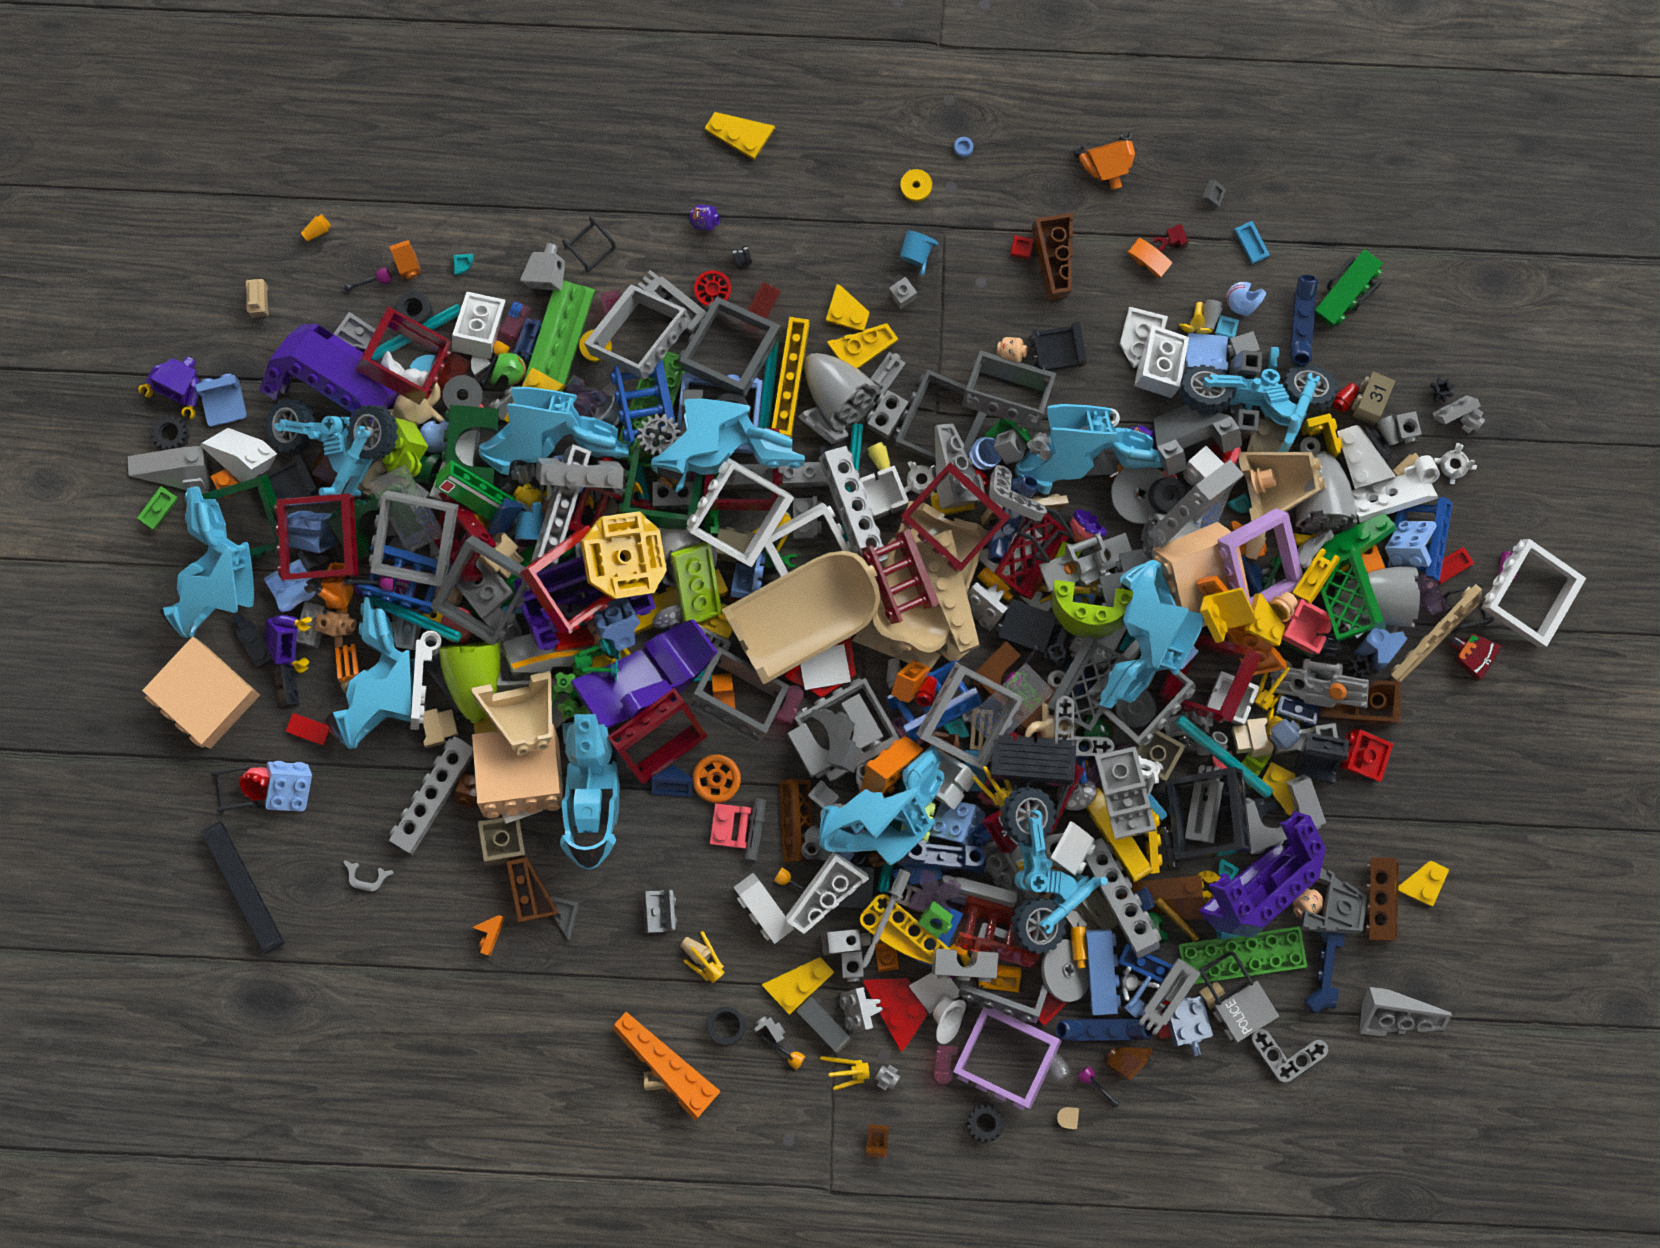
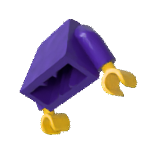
M186 357L182 363L176 359H170L167 363L164 362L154 366L145 380L146 385L139 387V393H143L147 388V393L145 394L147 398L153 395L154 390L183 406L187 404V407L182 409L181 414L185 417L186 411L190 410V419H193L196 414L193 406H196L199 396L195 384H199L196 370L193 369L196 362L192 358Z
M277 615L266 620L265 644L275 664L294 666L298 673L308 669L306 666L309 664L308 659L295 660L296 626L302 632L312 628V626L306 624L312 621L310 617L298 620L296 617Z

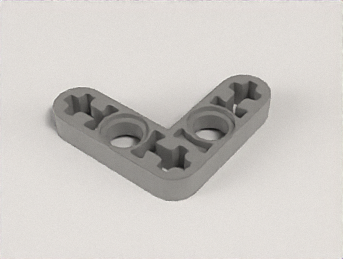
M997 465L991 474L990 499L1028 518L1041 521L1047 512L1046 508L1034 500L1011 491V471L1004 466Z
M1066 695L1056 699L1054 744H1058V739H1062V737H1058V734H1070V737H1065V740H1073L1072 745L1076 746V756H1097L1114 751V743L1107 737L1074 736V701ZM1063 699L1070 703V707H1066V714L1070 713V717H1059V713L1063 714V708L1059 706L1060 703H1063ZM1064 719L1068 720L1070 723L1069 729L1061 731L1058 726L1059 722ZM1083 740L1088 741L1090 745L1086 752H1081L1078 748L1079 743ZM1093 740H1096V745H1102L1103 741H1106V744L1110 745V747L1106 748L1105 752L1101 748H1095L1096 752H1093Z
M1258 1029L1251 1035L1252 1044L1275 1077L1281 1082L1291 1081L1323 1059L1328 1053L1327 1044L1322 1040H1315L1287 1059L1267 1030ZM1256 1034H1265V1043L1269 1044L1271 1042L1272 1046L1262 1051L1261 1048L1265 1046L1262 1042H1256L1258 1038ZM1315 1044L1318 1046L1322 1045V1054L1315 1053L1312 1055L1314 1058L1312 1061L1310 1055L1305 1051L1308 1049L1309 1053L1315 1050ZM1271 1049L1276 1050L1278 1053V1059L1274 1062L1267 1058V1053ZM1299 1055H1303L1307 1059V1064L1304 1067H1299L1296 1064V1058ZM1291 1061L1293 1067L1298 1071L1295 1073L1294 1069L1287 1073L1288 1078L1285 1076L1281 1077V1068L1288 1069L1291 1067L1288 1064Z

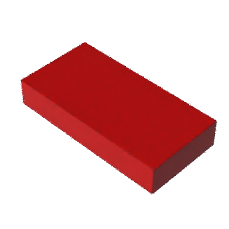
M1464 547L1443 559L1440 581H1437L1439 585L1475 564Z
M587 627L578 628L570 634L569 632L562 634L560 632L554 633L559 640V644H556L554 647L557 652L594 645L595 642Z
M296 713L292 714L286 732L322 746H325L330 733L325 724Z

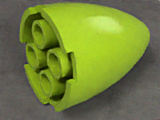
M484 641L441 647L439 649L441 668L447 688L455 704L466 719H471V723L483 722V718L487 717V715L474 700L471 688L491 684L493 694L497 693V682L501 668L500 642L494 645Z

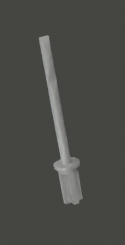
M900 869L891 890H888V893L892 894L873 937L872 944L863 960V968H866L871 960L875 945L881 937L897 897L903 899L902 894L911 873Z

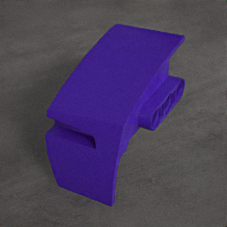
M694 619L685 621L655 636L644 644L646 647L618 660L617 669H619V672L617 673V682H615V677L611 676L609 672H591L570 682L590 714H596L598 724H605V727L609 728L634 718L673 688H675L678 694L683 692L698 677L718 651ZM611 664L603 668H611ZM673 697L671 699V702H674L676 700V697Z

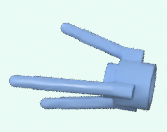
M1150 976L1143 980L1145 982L1142 986H1139L1133 998L1124 1007L1136 1018L1139 1015L1143 1016L1145 1013L1144 1006L1146 1003L1139 997L1150 982Z

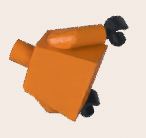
M1121 132L1119 141L1086 150L1087 153H1085L1084 145L1080 144L1082 151L1077 152L1073 148L1074 156L1079 158L1084 169L1094 178H1098L1101 181L1108 179L1111 190L1122 187L1120 176L1129 172L1128 169L1132 167L1135 157L1131 132H1128V138H1124Z
M323 553L317 558L320 566L329 565L327 570L345 569V563H334L330 553ZM346 577L323 579L321 587L319 581L314 578L306 581L308 585L304 586V590L307 593L318 592L317 595L325 600L326 607L335 608L336 613L337 611H348L347 606L353 595L352 583L346 585L344 582Z

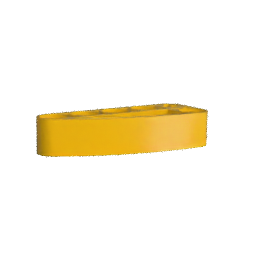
M1096 788L1095 799L1085 809L1106 843L1110 844L1114 856L1119 860L1127 877L1134 884L1153 872L1133 837L1115 840L1104 795L1099 788Z
M885 894L878 895L860 916L861 925L872 935H875L886 910L884 908L879 909L877 901L879 899L882 901L886 899V905H888L890 897ZM895 902L879 940L911 958L932 965L933 950H927L924 947L925 940L933 939L936 943L934 949L950 948L920 926L915 918ZM895 912L903 913L904 921L901 923L894 922L893 914ZM872 914L875 917V923L870 926L866 925L863 921L865 915ZM912 925L920 928V934L916 937H912L908 933V929Z

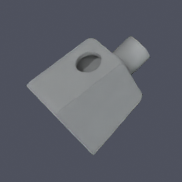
M547 243L544 252H533L520 281L530 289L561 291L565 260L556 254L558 246Z
M858 929L827 932L821 935L824 956L856 952L861 950V946L871 945L870 933L859 934ZM847 938L851 940V945L847 943Z

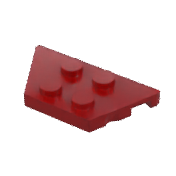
M850 636L834 646L844 644L850 679L856 676ZM801 665L794 667L784 674L787 679L805 688ZM844 683L808 689V691L823 698Z
M908 978L864 980L863 983L871 998L880 999V1003L876 1004V1007H882V1011L879 1013L900 1051H903L927 1017L926 1010L909 987L911 983Z

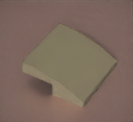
M1097 889L1090 893L1068 916L1064 917L1070 928L1085 926V930H1111L1118 925L1110 907Z

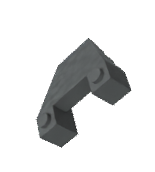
M1188 405L1155 417L1154 426L1160 464L1167 475L1171 476L1187 469L1183 448L1207 438L1213 437L1224 453L1242 446L1240 428L1233 418L1222 413L1216 414V412L1213 415L1201 414L1197 410H1191Z

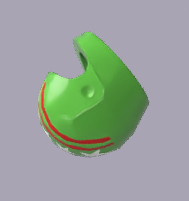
M499 353L490 383L495 384L501 375H506L509 378L507 386L520 383L526 374V365L523 359L517 354Z

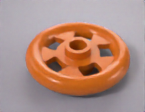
M718 754L703 758L696 765L692 775L693 787L696 793L702 799L712 803H721L731 799L738 791L741 783V774L736 763L730 758ZM712 763L715 769L707 772L705 767ZM723 764L730 769L727 774L720 769ZM716 775L721 778L717 783L713 781V777ZM706 777L708 785L702 787L700 778ZM727 779L733 780L730 788L724 787ZM711 788L720 789V795L711 794Z

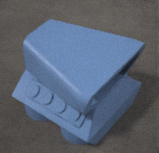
M297 511L288 515L289 547L315 553H322L334 547L336 540L334 535L329 532L332 528L329 523L332 514Z
M627 597L619 598L615 601L612 599L608 602L609 606L593 613L595 616L592 619L595 623L596 632L602 638H606L609 644L616 650L620 651L635 644V629L640 622Z
M1376 628L1367 633L1353 654L1355 656L1359 654L1360 658L1371 656V663H1373L1371 669H1377L1380 672L1402 647L1407 637L1404 636L1403 631L1390 634L1385 628L1380 630Z

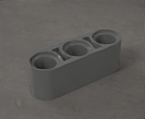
M812 997L796 1010L837 1054L852 1041L851 1037Z

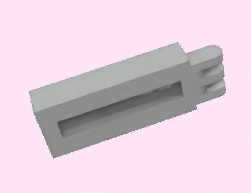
M649 270L647 274L653 279L650 280L644 276L642 280L648 285L645 286L639 282L637 286L662 299H665L667 296L666 293L661 291L662 288L671 293L673 297L669 299V302L686 309L691 319L686 330L693 334L697 329L699 320L704 318L707 312L664 277H659Z
M1200 765L1198 774L1220 770L1221 768L1207 766L1206 769L1205 765ZM1220 778L1194 783L1185 835L1186 839L1214 843L1224 784L1219 781ZM1204 792L1208 796L1207 801H1203Z
M947 875L943 876L939 888L941 893L952 896V902L1011 917L1017 892Z
M1177 958L1159 985V988H1157L1145 1006V1013L1138 1024L1142 1026L1148 1020L1149 1022L1145 1029L1149 1031L1154 1024L1156 1027L1153 1029L1152 1034L1156 1035L1163 1024L1166 1025L1201 973L1180 958ZM1162 998H1165L1171 1003L1169 1004L1165 1012L1162 1014L1160 1012L1165 1007V1005L1160 1003V1001L1162 1000Z

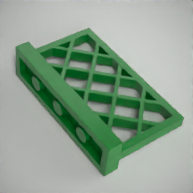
M1359 548L1352 550V554L1340 557L1330 578L1326 580L1325 587L1323 585L1321 588V593L1338 641L1376 628L1378 630L1386 628ZM1350 561L1351 568L1348 573L1339 570L1342 563ZM1336 573L1345 576L1341 586L1332 582ZM1349 578L1358 583L1354 591L1345 588ZM1330 585L1339 589L1335 598L1326 594ZM1342 591L1352 594L1347 604L1338 600ZM1355 596L1364 601L1361 609L1351 606ZM1336 603L1345 607L1341 616L1332 612ZM1348 609L1358 613L1353 622L1344 618ZM1361 615L1370 618L1371 624L1361 626L1357 622ZM1342 621L1351 625L1348 632L1339 633L1338 628Z

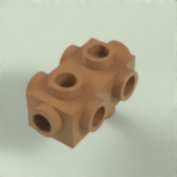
M327 611V614L319 613L315 619V630L334 637L335 647H342L343 635H352L356 628V619L343 611H337V613Z

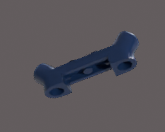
M1301 275L1298 278L1294 293L1292 339L1289 354L1293 363L1300 366L1307 365L1312 360L1315 301L1318 279L1313 275Z
M1031 476L1017 477L1011 481V491L1029 499L1039 489L1037 480ZM1004 506L1002 509L1011 518L985 545L988 549V560L995 564L1000 563L1008 550L1023 517L1022 514Z
M923 840L916 844L899 862H896L899 866L913 864L968 870L974 874L982 873L987 864L985 853L979 847L965 845L962 848L926 844V841Z
M1315 931L1324 942V948L1320 949L1319 961H1322L1321 969H1318L1317 982H1320L1319 989L1305 999V1005L1312 1013L1317 1014L1324 1008L1335 1009L1337 1006L1339 988L1331 987L1335 947H1344L1345 933Z
M1140 1019L1060 1020L1056 1025V1034L1060 1040L1065 1041L1149 1040L1152 1037L1153 1026L1148 1031L1145 1027L1149 1021L1146 1020L1141 1026L1138 1024Z

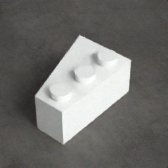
M1355 425L1337 431L1342 441V449L1355 489L1396 477L1360 426Z
M754 873L734 886V889L740 896L737 900L743 908L748 907L752 912L749 916L755 925L760 923L763 927L760 932L767 941L771 939L775 944L794 930Z

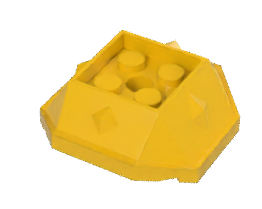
M640 511L600 517L581 541L588 583L612 599L654 593L667 571L660 530L645 518L646 516ZM620 552L625 555V561L620 559Z

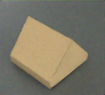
M1217 981L1211 984L1219 997L1225 994L1224 989ZM1208 986L1199 991L1209 1009L1217 1005L1215 1004L1216 999Z
M651 1071L644 1072V1088L646 1091L666 1089L664 1087L665 1084L658 1076L655 1077Z

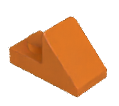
M732 673L712 675L714 698L736 709Z
M498 915L473 927L487 933V936H483L479 945V948H481L480 953L491 956L505 917Z

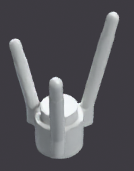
M1130 966L1123 971V976L1120 980V984L1123 987L1121 992L1124 994L1126 1001L1129 1000L1128 990H1135L1138 985L1142 986L1145 982L1139 981L1135 975L1129 974L1131 971ZM1149 982L1147 987L1159 988V984Z

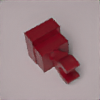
M1182 224L1167 229V237H1156L1153 239V243H1162V246L1157 248L1160 252L1168 245L1171 247L1179 245L1180 249L1188 246L1189 242Z

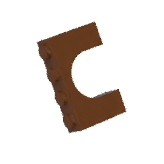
M1006 641L976 673L1001 685L1003 674L1021 655ZM973 679L972 684L979 691L983 689L988 694L986 698L992 700L993 702L991 703L993 705L999 702L1001 707H1005L1008 699L1005 696L1002 697L1003 694ZM1050 684L1036 697L1035 701L1032 700L1025 705L1021 704L1019 707L1021 712L1019 711L1014 714L1012 719L1016 722L1015 727L1021 733L1026 732L1027 727L1031 723L1042 721V704L1046 703L1048 705L1056 692Z

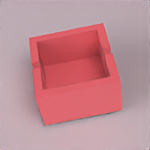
M1297 599L1298 604L1294 608V615L1290 617L1289 621L1282 622L1285 625L1282 640L1309 654H1319L1327 637L1316 636V634H1329L1332 628L1329 614L1303 599Z

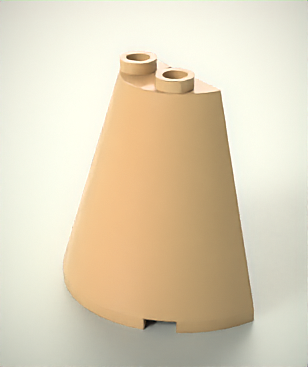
M1240 452L1238 455L1241 472L1247 480L1252 508L1249 509L1252 521L1276 508L1287 512L1326 488L1323 476L1320 477L1319 470L1322 469L1320 459L1314 458L1312 452ZM1257 468H1260L1261 471L1272 468L1277 485L1266 488V493L1260 492L1257 495L1252 484L1250 471L1252 469L1256 471ZM1314 478L1315 488L1309 492H1304L1306 483Z
M550 671L530 675L528 687L493 694L491 684L471 688L474 700L512 749L516 751L517 755H524L535 750L543 751L548 748V743L552 738Z

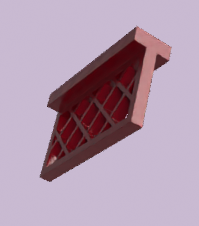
M1045 513L1041 523L1035 524L1034 521L1023 533L1025 534L1027 531H1030V535L1035 537L1038 542L1042 541L1044 545L1056 531H1067L1049 514ZM1028 517L1026 518V520H1025V522L1023 523V525H1022V527L1020 528V530L1024 527V525H1025L1031 518H1028ZM1052 524L1053 528L1047 535V525ZM1041 527L1042 537L1036 538L1035 529ZM1017 533L994 574L1014 589L1016 594L1032 600L1044 580L1039 565L1045 562L1034 558V555L1037 553V547L1033 541H1024V537H1020ZM1059 534L1044 550L1050 561L1055 559L1062 543L1066 542L1069 537ZM1031 544L1032 554L1026 555L1025 546ZM1020 548V557L1014 559L1015 550ZM1032 558V563L1027 569L1026 559ZM1021 561L1022 571L1015 572V563ZM1009 565L1010 574L1003 575L1004 568ZM1022 575V580L1017 586L1016 577Z

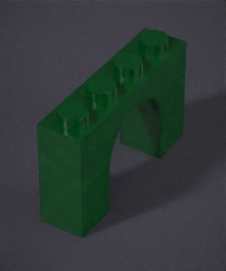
M450 405V410H446L445 422H449L448 430H444L443 442H447V450L442 451V462H446L445 466L452 460L493 485L494 468L466 465L458 458L455 448L458 439L466 432L473 430L497 432L499 409Z
M396 482L386 487V490L382 491L386 492L389 490L410 495L403 482L396 484ZM378 491L369 494L367 499L362 501L357 499L354 501L357 559L363 558L371 552V545L361 529L360 518L368 511L380 510L378 502L381 494ZM391 501L390 515L397 522L405 538L423 530L425 523L423 518L419 517L421 515L416 505ZM340 507L332 512L329 523L344 548L342 508Z

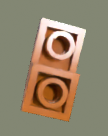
M1138 238L1127 252L1140 266L1145 265L1157 278L1162 277L1172 264L1164 254L1141 238Z
M879 940L875 945L878 972L899 969L897 951Z

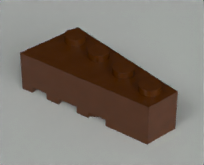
M1074 212L1036 218L1031 225L1048 301L1067 298L1072 291L1071 263L1073 255L1072 225Z

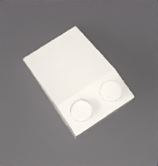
M466 292L452 335V351L491 359L505 300Z
M1152 325L1137 369L1134 386L1172 398L1181 383L1189 337Z
M230 428L201 443V447L240 482L256 478L257 475L268 471L277 456V453L264 441Z
M1070 821L1051 856L1053 865L1076 877L1077 873L1081 874L1086 866L1085 858L1087 855L1091 856L1096 848L1094 838Z

